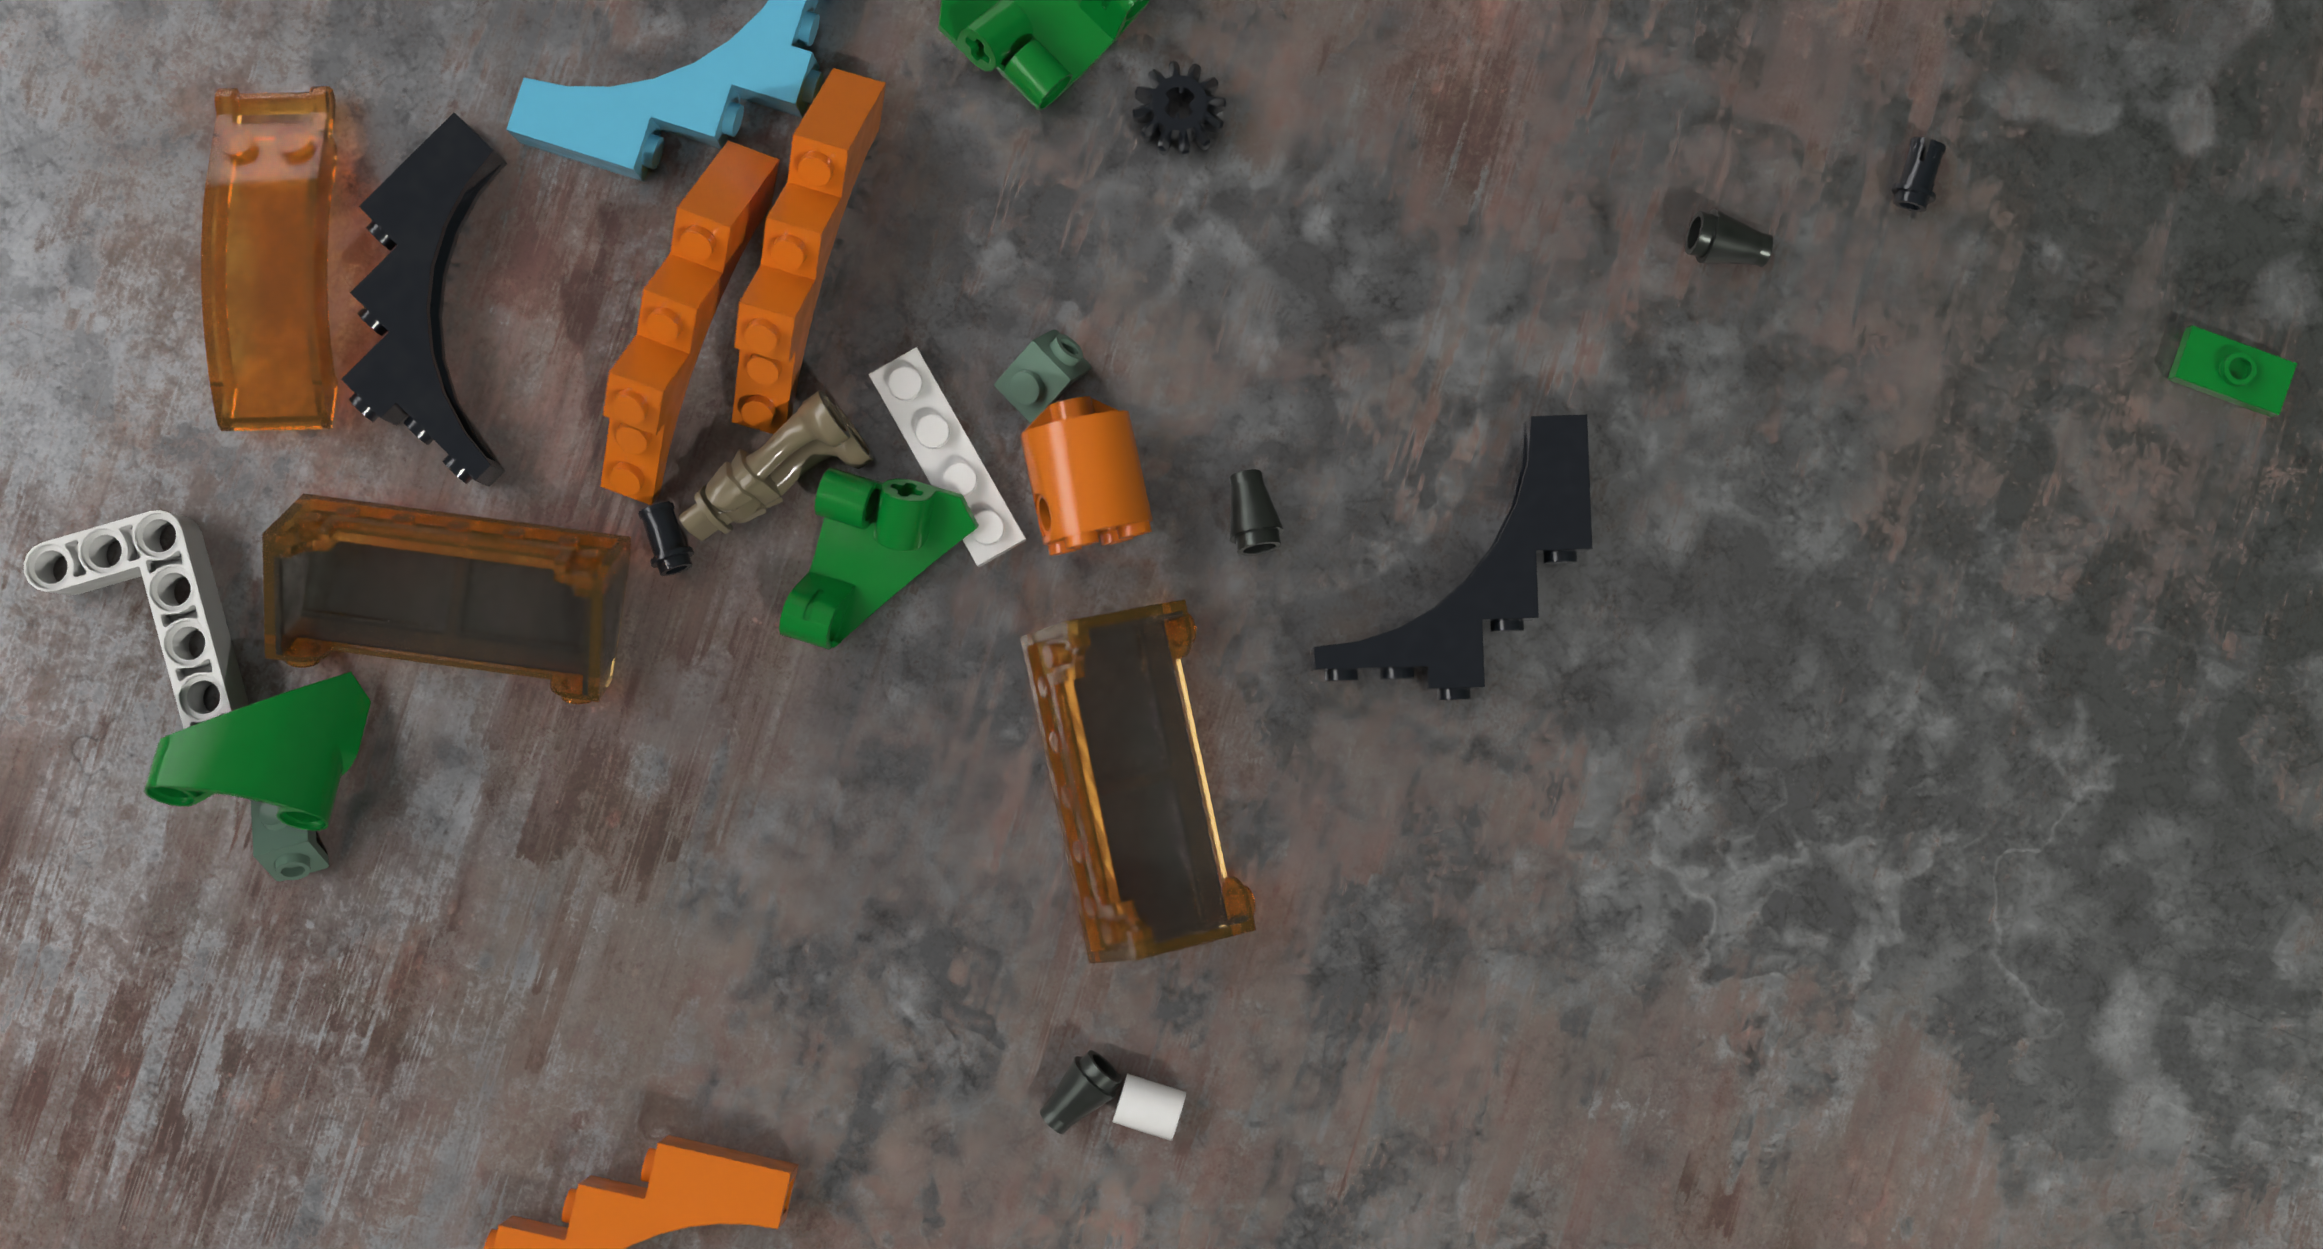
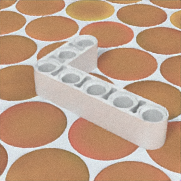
M162 510L149 511L42 542L28 552L24 561V575L28 583L44 592L79 595L142 576L183 729L249 705L203 534L198 524L191 518ZM172 524L176 531V539L172 547L164 551L160 545V536L165 527ZM118 540L122 548L120 560L115 565L110 566L107 561V550L114 541ZM64 556L68 569L64 578L57 582L54 577L53 568L55 562ZM186 577L190 583L191 592L189 598L184 603L178 604L175 599L174 590L180 579ZM201 631L205 638V648L199 657L194 658L189 651V641L195 632ZM214 684L220 692V701L214 711L210 712L204 705L203 695L209 685Z

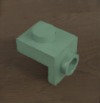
M1053 329L1032 340L994 383V386L1031 424L1048 405L1056 403L1075 381L1084 377L1092 367L1085 360L1080 346L1073 339Z
M251 800L253 857L276 881L302 879L309 875V873L329 867V857L317 843L316 831L288 826L277 819L276 814L279 806Z

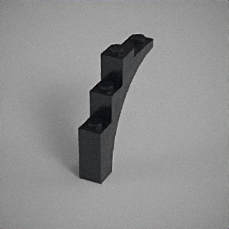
M454 112L359 206L373 220L366 227L367 230L391 252L350 293L364 306L357 314L383 338L341 380L354 392L349 401L370 421L375 422L380 417L385 421L398 425L407 415H410L404 421V424L425 444L429 445L435 440L449 454L443 460V463L460 480L468 484L474 479L490 487L505 470L478 439L457 399L446 362L442 312L446 275L459 234L481 194L507 163Z
M1587 414L1531 416L1523 423L1521 467L1510 508L1491 547L1465 581L1433 609L1399 628L1357 642L1312 648V672L1325 671V682L1358 681V670H1380L1381 680L1414 679V668H1422L1423 690H1437V700L1471 699L1470 689L1485 687L1483 622H1490V632L1524 631V621H1532L1539 618L1536 555L1543 554L1544 564L1577 563V553H1585L1592 549Z

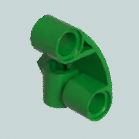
M941 0L938 30L978 68L984 71L996 69L1040 111L1064 93L1105 53L1150 0Z
M828 468L820 481L815 499V514L824 518L816 551L809 572L792 589L785 601L779 624L780 634L828 650L832 647L835 648L904 586L977 529L979 524L963 494L910 479L895 478L882 483L835 468Z
M348 672L264 699L161 738L157 744L144 792L155 801L179 807L196 805L214 794L260 801L279 806L276 814L277 819L288 826L309 831L324 830L330 823L341 776L350 769L358 754L371 700L352 672Z

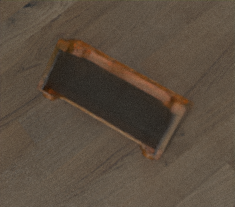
M304 493L262 533L265 658L283 660L290 666L306 668L319 664L321 659L326 658L333 651L550 679L551 691L561 696L563 701L571 704L599 702L613 680L631 557L630 536Z
M1185 599L1063 621L1021 636V644L1089 964L1136 961L1256 931L1254 921L1256 904L1252 891L1248 886L1243 885L1238 878L1227 876L1181 658L1188 656L1196 640V625L1194 619L1188 613Z

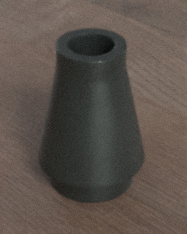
M1716 209L1710 210L1709 213L1698 211L1690 222L1685 240L1686 253L1696 256L1698 263L1750 264L1764 267L1770 258L1773 248L1772 235L1759 232Z
M1252 469L1232 474L1229 477L1231 486L1230 542L1236 544L1239 555H1257L1278 549L1281 546L1280 535L1284 532V528L1264 484L1262 471Z
M1089 1050L1083 1057L1076 1056L1049 1101L1040 1110V1115L1053 1130L1064 1134L1072 1125L1116 1096L1115 1088L1122 1082L1121 1077L1115 1068L1095 1051Z

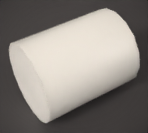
M1127 1073L1112 1122L1172 1141L1182 1112L1186 1092Z

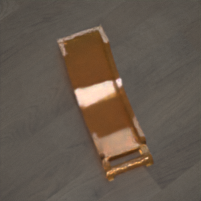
M312 86L309 92L240 93L237 88H218L215 93L217 115L206 176L201 235V292L204 339L210 388L218 427L221 431L332 429L338 390V380L335 376L328 309V235L338 154L337 145L332 136L336 111L333 89L331 86ZM310 114L309 122L241 124L242 115Z

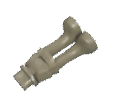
M820 390L803 401L797 412L761 448L751 454L743 449H739L732 462L726 461L709 480L708 484L702 486L694 495L696 503L678 515L685 529L700 541L705 540L718 530L727 534L733 530L731 522L746 523L767 513V508L783 502L782 495L805 472L819 462L834 456L841 459L846 465L860 469L870 463L874 457L863 437L838 405H833L827 395Z

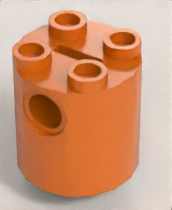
M1091 396L1071 398L1048 405L1020 434L1043 545L1048 546L1050 556L1081 550L1083 546L1099 543V538L1101 546L1129 541L1134 539L1133 537L1152 532L1150 522L1153 519L1129 411L1117 410L1093 399Z

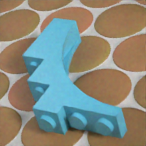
M768 0L762 10L730 40L696 62L654 79L602 87L564 86L524 77L506 130L519 143L645 182L649 168L655 169L658 166L663 153L664 138L660 136L661 131L722 149L727 142L728 135L735 137L741 126L744 106L739 104L740 99L803 118L807 104H812L823 85L824 74L819 71L820 66L813 52L803 49L804 45L811 46L818 31L820 15L815 13L819 0Z

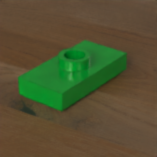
M2192 325L2185 328L2167 380L2272 418L2280 415L2297 363Z

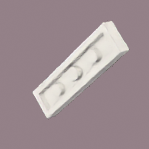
M917 347L869 374L871 380L930 484L963 494L979 524L977 529L962 539L976 565L981 567L1027 541Z

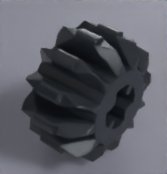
M1170 62L1169 77L1166 79L1159 71L1152 69L1148 73V79L1153 88L1138 86L1136 88L1135 98L1144 105L1133 109V121L1147 123L1140 131V138L1143 142H1149L1161 136L1158 143V153L1161 155H1166L1169 152L1172 143H1179L1180 156L1182 158L1189 157L1190 141L1193 140L1199 148L1206 150L1210 147V139L1206 131L1211 133L1222 132L1224 122L1215 114L1225 111L1226 99L1220 96H1212L1218 89V81L1215 77L1207 78L1198 83L1201 67L1197 64H1193L1189 68L1187 76L1180 75L1178 62ZM1179 101V106L1182 107L1183 102H1187L1189 104V116L1180 119L1179 113H1176L1175 118L1170 117V103Z

